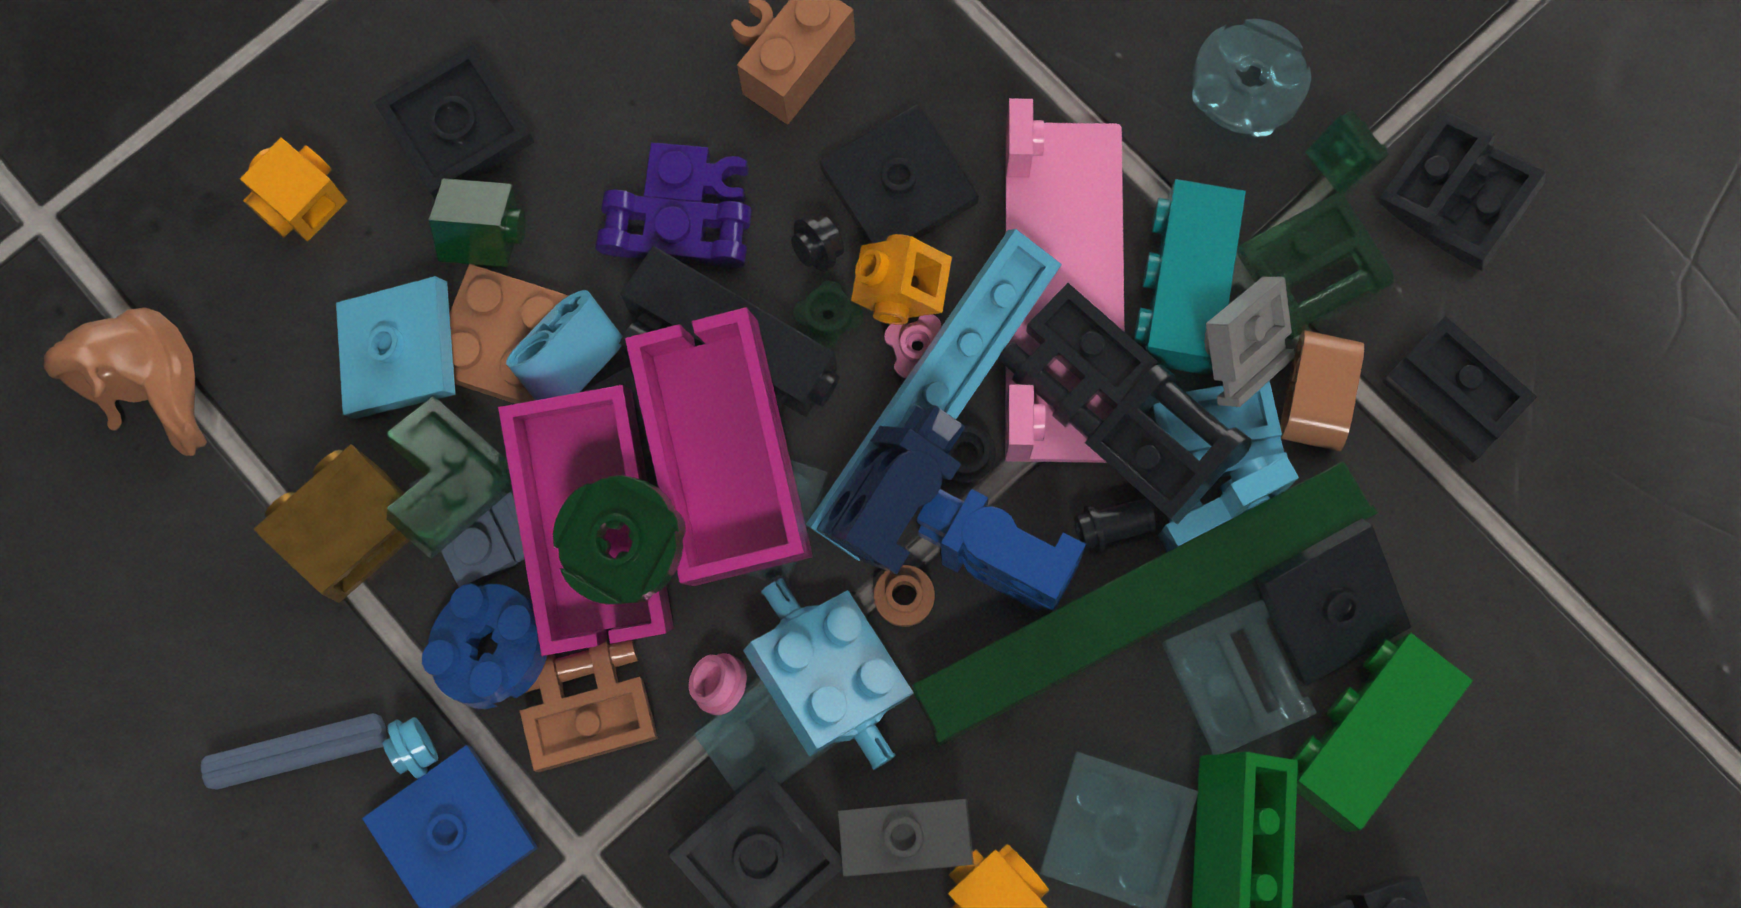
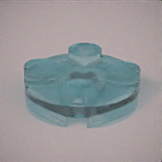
M1245 19L1243 25H1233L1225 29L1227 26L1225 25L1216 29L1201 46L1192 74L1194 84L1193 101L1211 120L1223 128L1237 133L1250 134L1255 137H1266L1272 134L1277 127L1291 120L1298 112L1309 91L1311 71L1310 66L1307 69L1306 61L1301 54L1304 48L1297 37L1289 30L1268 20ZM1251 66L1258 67L1261 70L1259 79L1265 84L1262 86L1254 85L1253 87L1244 85L1241 82L1242 79L1236 74L1237 69L1247 72Z

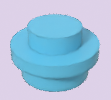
M415 717L404 723L397 719L388 724L390 738L383 741V747L394 768L400 774L409 770L417 779L426 775L428 772L427 766L438 761V755L423 725Z

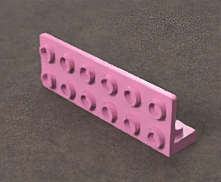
M1009 99L1006 120L1005 234L1008 230L1017 229L1062 265L1007 346L1015 342L1030 356L1038 349L1040 344L1026 332L1027 325L1067 283L1073 286L1125 332L1122 128L1119 124L1044 123V120H1033V99ZM1057 359L1046 370L1070 392L1081 382L1078 377ZM1005 366V461L1107 463L1085 444L1087 439L1071 424L1065 428L1052 416L1055 410L1034 392V385H1017L1012 380L1014 373ZM1098 395L1087 405L1103 421L1114 410Z

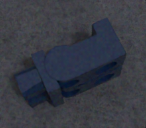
M911 405L897 427L879 426L870 440L878 448L871 450L862 459L816 530L863 562L897 574L910 552L896 542L918 507L931 502L938 494L942 485V478L951 480L960 467L961 463L948 454L965 429V426L942 409L930 405L927 409L918 405Z

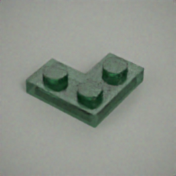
M434 396L388 431V444L425 477L387 507L386 520L430 559L435 557L512 491L507 459Z

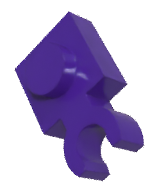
M651 142L644 197L705 202V194L716 195L721 202L734 201L744 204V189L728 187L724 182L731 175L748 176L747 160L737 156H729L713 164L710 163L708 147Z

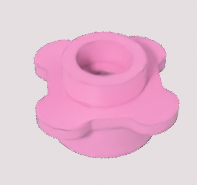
M935 315L920 316L918 321L906 325L891 324L886 329L884 335L885 342L893 347L896 359L894 369L900 377L907 378L940 330L941 322ZM920 341L923 344V348L920 351L914 350L912 348L914 342Z

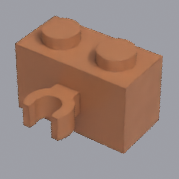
M750 0V12L755 17L760 18L761 22L754 27L745 26L736 19L731 23L735 39L739 43L751 47L737 64L743 95L788 125L855 41L854 9L840 0H789L775 18L773 17L770 5L766 1Z

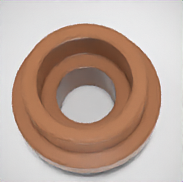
M902 565L897 574L885 571L875 585L874 602L876 609L887 622L901 627L916 625L929 615L934 605L935 590L932 581L926 573L917 567ZM899 585H909L915 590L916 598L911 604L900 605L893 599V591Z

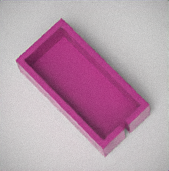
M745 307L692 321L694 333L705 343L695 346L694 337L680 324L625 338L658 488L667 495L675 510L682 515L685 521L686 532L683 538V552L677 568L679 582L681 584L697 586L812 558L811 546L759 323L748 308Z
M624 385L498 407L541 656L599 646L605 642L607 638L606 629L614 628L608 631L610 644L666 634L673 630L674 626L666 586L653 594L650 599L640 603L602 604L591 601L577 593L565 581L559 569L563 568L559 560V550L554 548L553 529L557 515L564 502L576 489L587 483L593 484L600 479L618 475L634 477L648 482L632 390ZM625 523L620 530L609 528L606 531L604 538L612 544L609 554L613 558H616L621 551L628 552L632 546V540L629 538L630 529Z

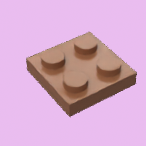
M469 264L450 311L455 384L514 404L535 401L506 365V360L512 350L559 302L569 295Z

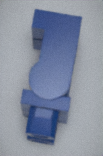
M940 489L931 502L924 504L917 517V523L921 525L918 536L941 548L942 565L958 573L964 564L967 572L975 579L1035 612L1046 616L1055 611L1079 567L1086 546L1085 543L1063 532L1057 545L1053 547L1017 528L1012 516L1003 509L993 506L987 507L988 497L973 489L970 490L964 502Z

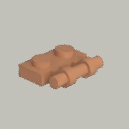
M606 638L603 644L589 647V650L561 658H556L554 654L547 655L545 665L539 677L529 690L526 691L540 689L544 704L520 710L532 766L535 772L539 773L658 739L644 680L641 677L618 682L616 667L638 661V654L633 640L610 644ZM590 674L595 675L598 689L565 698L563 682Z

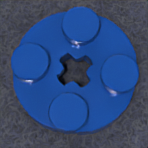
M466 584L456 589L452 594L450 602L443 608L434 622L429 635L428 645L422 654V665L425 671L433 676L437 687L448 697L477 709L498 707L493 703L502 702L509 696L518 698L528 691L539 677L547 655L541 656L532 600L511 587L501 584H486L482 586ZM493 632L491 639L498 643L497 649L493 655L484 653L478 659L480 641L487 634Z

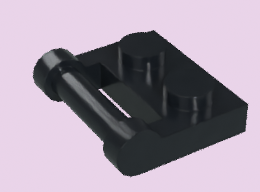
M1159 364L1151 368L1087 439L1085 444L1178 525L1223 473L1243 459L1251 447L1252 440L1239 428L1233 427L1229 429L1176 385V376L1166 367ZM1160 402L1211 446L1200 460L1146 415L1154 404Z

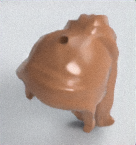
M145 307L129 309L116 318L84 323L67 333L62 341L57 342L44 355L43 366L48 375L52 378L60 379L75 392L98 404L108 417L107 426L110 430L116 431L122 424L121 414L115 406L116 400L133 403L148 400L162 422L171 445L181 454L193 456L198 448L206 445L207 440L194 417L195 372L192 352L179 329L160 312Z

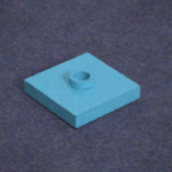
M434 276L336 303L343 415L357 419L456 395L447 281Z

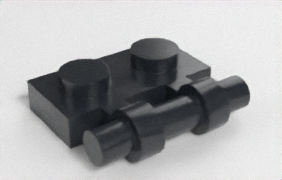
M1069 283L1027 325L1026 332L1040 344L1038 349L1030 356L1015 342H1012L998 358L1001 363L1014 373L1012 380L1017 385H1034V392L1055 410L1052 416L1065 428L1071 424L1086 439L1103 423V420L1087 407L1088 403L1098 395L1111 408L1115 409L1140 379L1158 363L1155 358ZM1056 359L1081 380L1072 392L1046 371Z

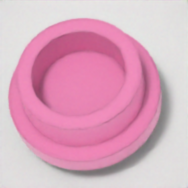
M726 653L708 655L698 661L689 678V692L703 711L712 715H723L731 711L739 703L747 682V673L743 662L737 657Z

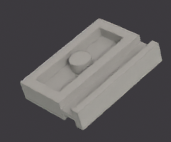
M1261 277L1206 323L1205 349L1211 357L1214 380L1223 381L1224 391L1217 396L1218 405L1241 407L1295 358L1294 349H1286L1285 338L1292 333L1285 277Z

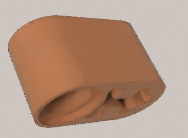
M1303 330L1296 345L1295 358L1292 361L1280 423L1281 439L1341 452L1351 427L1364 358V343Z

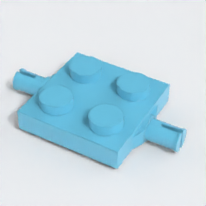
M780 578L766 586L761 593L768 600L780 622L772 631L751 641L743 651L808 756L810 757L834 742L850 741L855 738L872 765L873 770L890 761L896 754L892 752L876 724L887 711L907 700L914 692L849 591L847 590L821 605L801 608L786 585L784 578Z

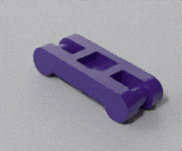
M607 190L604 192L601 211L606 214L604 228L599 229L597 233L595 249L598 252L616 257L645 259L651 248L655 246L685 264L724 268H741L745 265L747 247L742 244L743 231L750 227L752 208L750 206L734 201L714 204L644 197L622 190ZM629 219L645 221L643 235L627 232ZM706 227L719 228V240L714 242L704 241Z

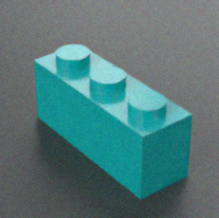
M1175 179L1168 199H1157L1152 233L1162 234L1159 253L1149 252L1143 278V287L1153 289L1150 309H1139L1134 333V341L1138 344H1144L1143 349L1158 361L1157 365L1161 364L1168 369L1211 376L1213 373L1211 357L1205 349L1206 323L1229 305L1246 191Z

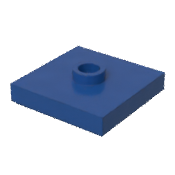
M469 745L458 750L427 772L426 775L411 783L362 818L419 908H456L538 849V846L472 746Z

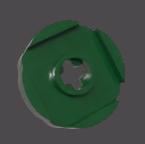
M609 476V478L600 479L593 484L587 483L567 498L554 524L553 543L554 548L559 550V560L563 568L559 569L565 581L577 593L591 601L602 604L640 603L650 599L653 594L665 587L675 574L682 557L683 538L686 527L682 515L675 510L671 500L653 484L629 476ZM625 523L630 529L629 538L632 540V546L628 552L621 551L616 558H613L609 554L612 544L604 538L606 531L609 528L620 530Z

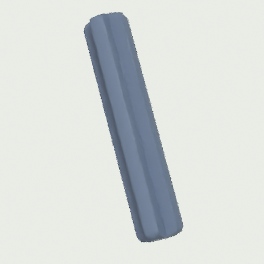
M372 713L208 755L201 760L203 782L207 788L218 790L383 747V741L387 739L386 726L382 716Z

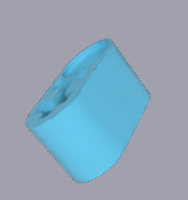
M582 290L569 295L559 302L512 350L506 360V365L535 400L579 393L621 348L619 343L623 336L589 291Z

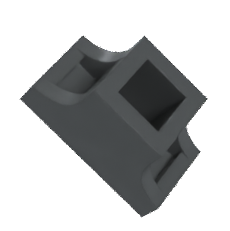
M967 799L838 811L844 877L974 865Z

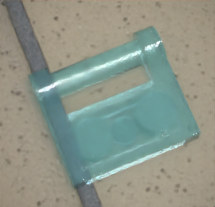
M1263 600L1247 605L1162 643L1213 755L1227 753L1317 714L1309 696L1302 697L1266 622V619L1271 616ZM1244 630L1280 709L1268 714L1266 713L1230 636L1233 633Z

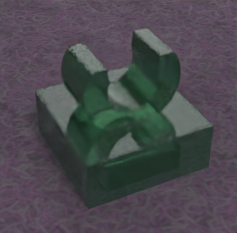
M1353 110L1340 115L1305 151L1341 196L1354 190L1389 155L1385 145L1380 144L1369 131V126L1365 121H1361Z

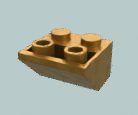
M352 444L343 451L337 450L324 457L314 468V477L296 492H288L277 498L267 508L265 512L266 518L254 528L257 534L317 591L338 603L345 599L428 525L423 513L388 474Z

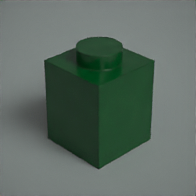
M442 179L429 218L438 261L508 267L514 244H522L526 226L524 210L516 208L512 184Z

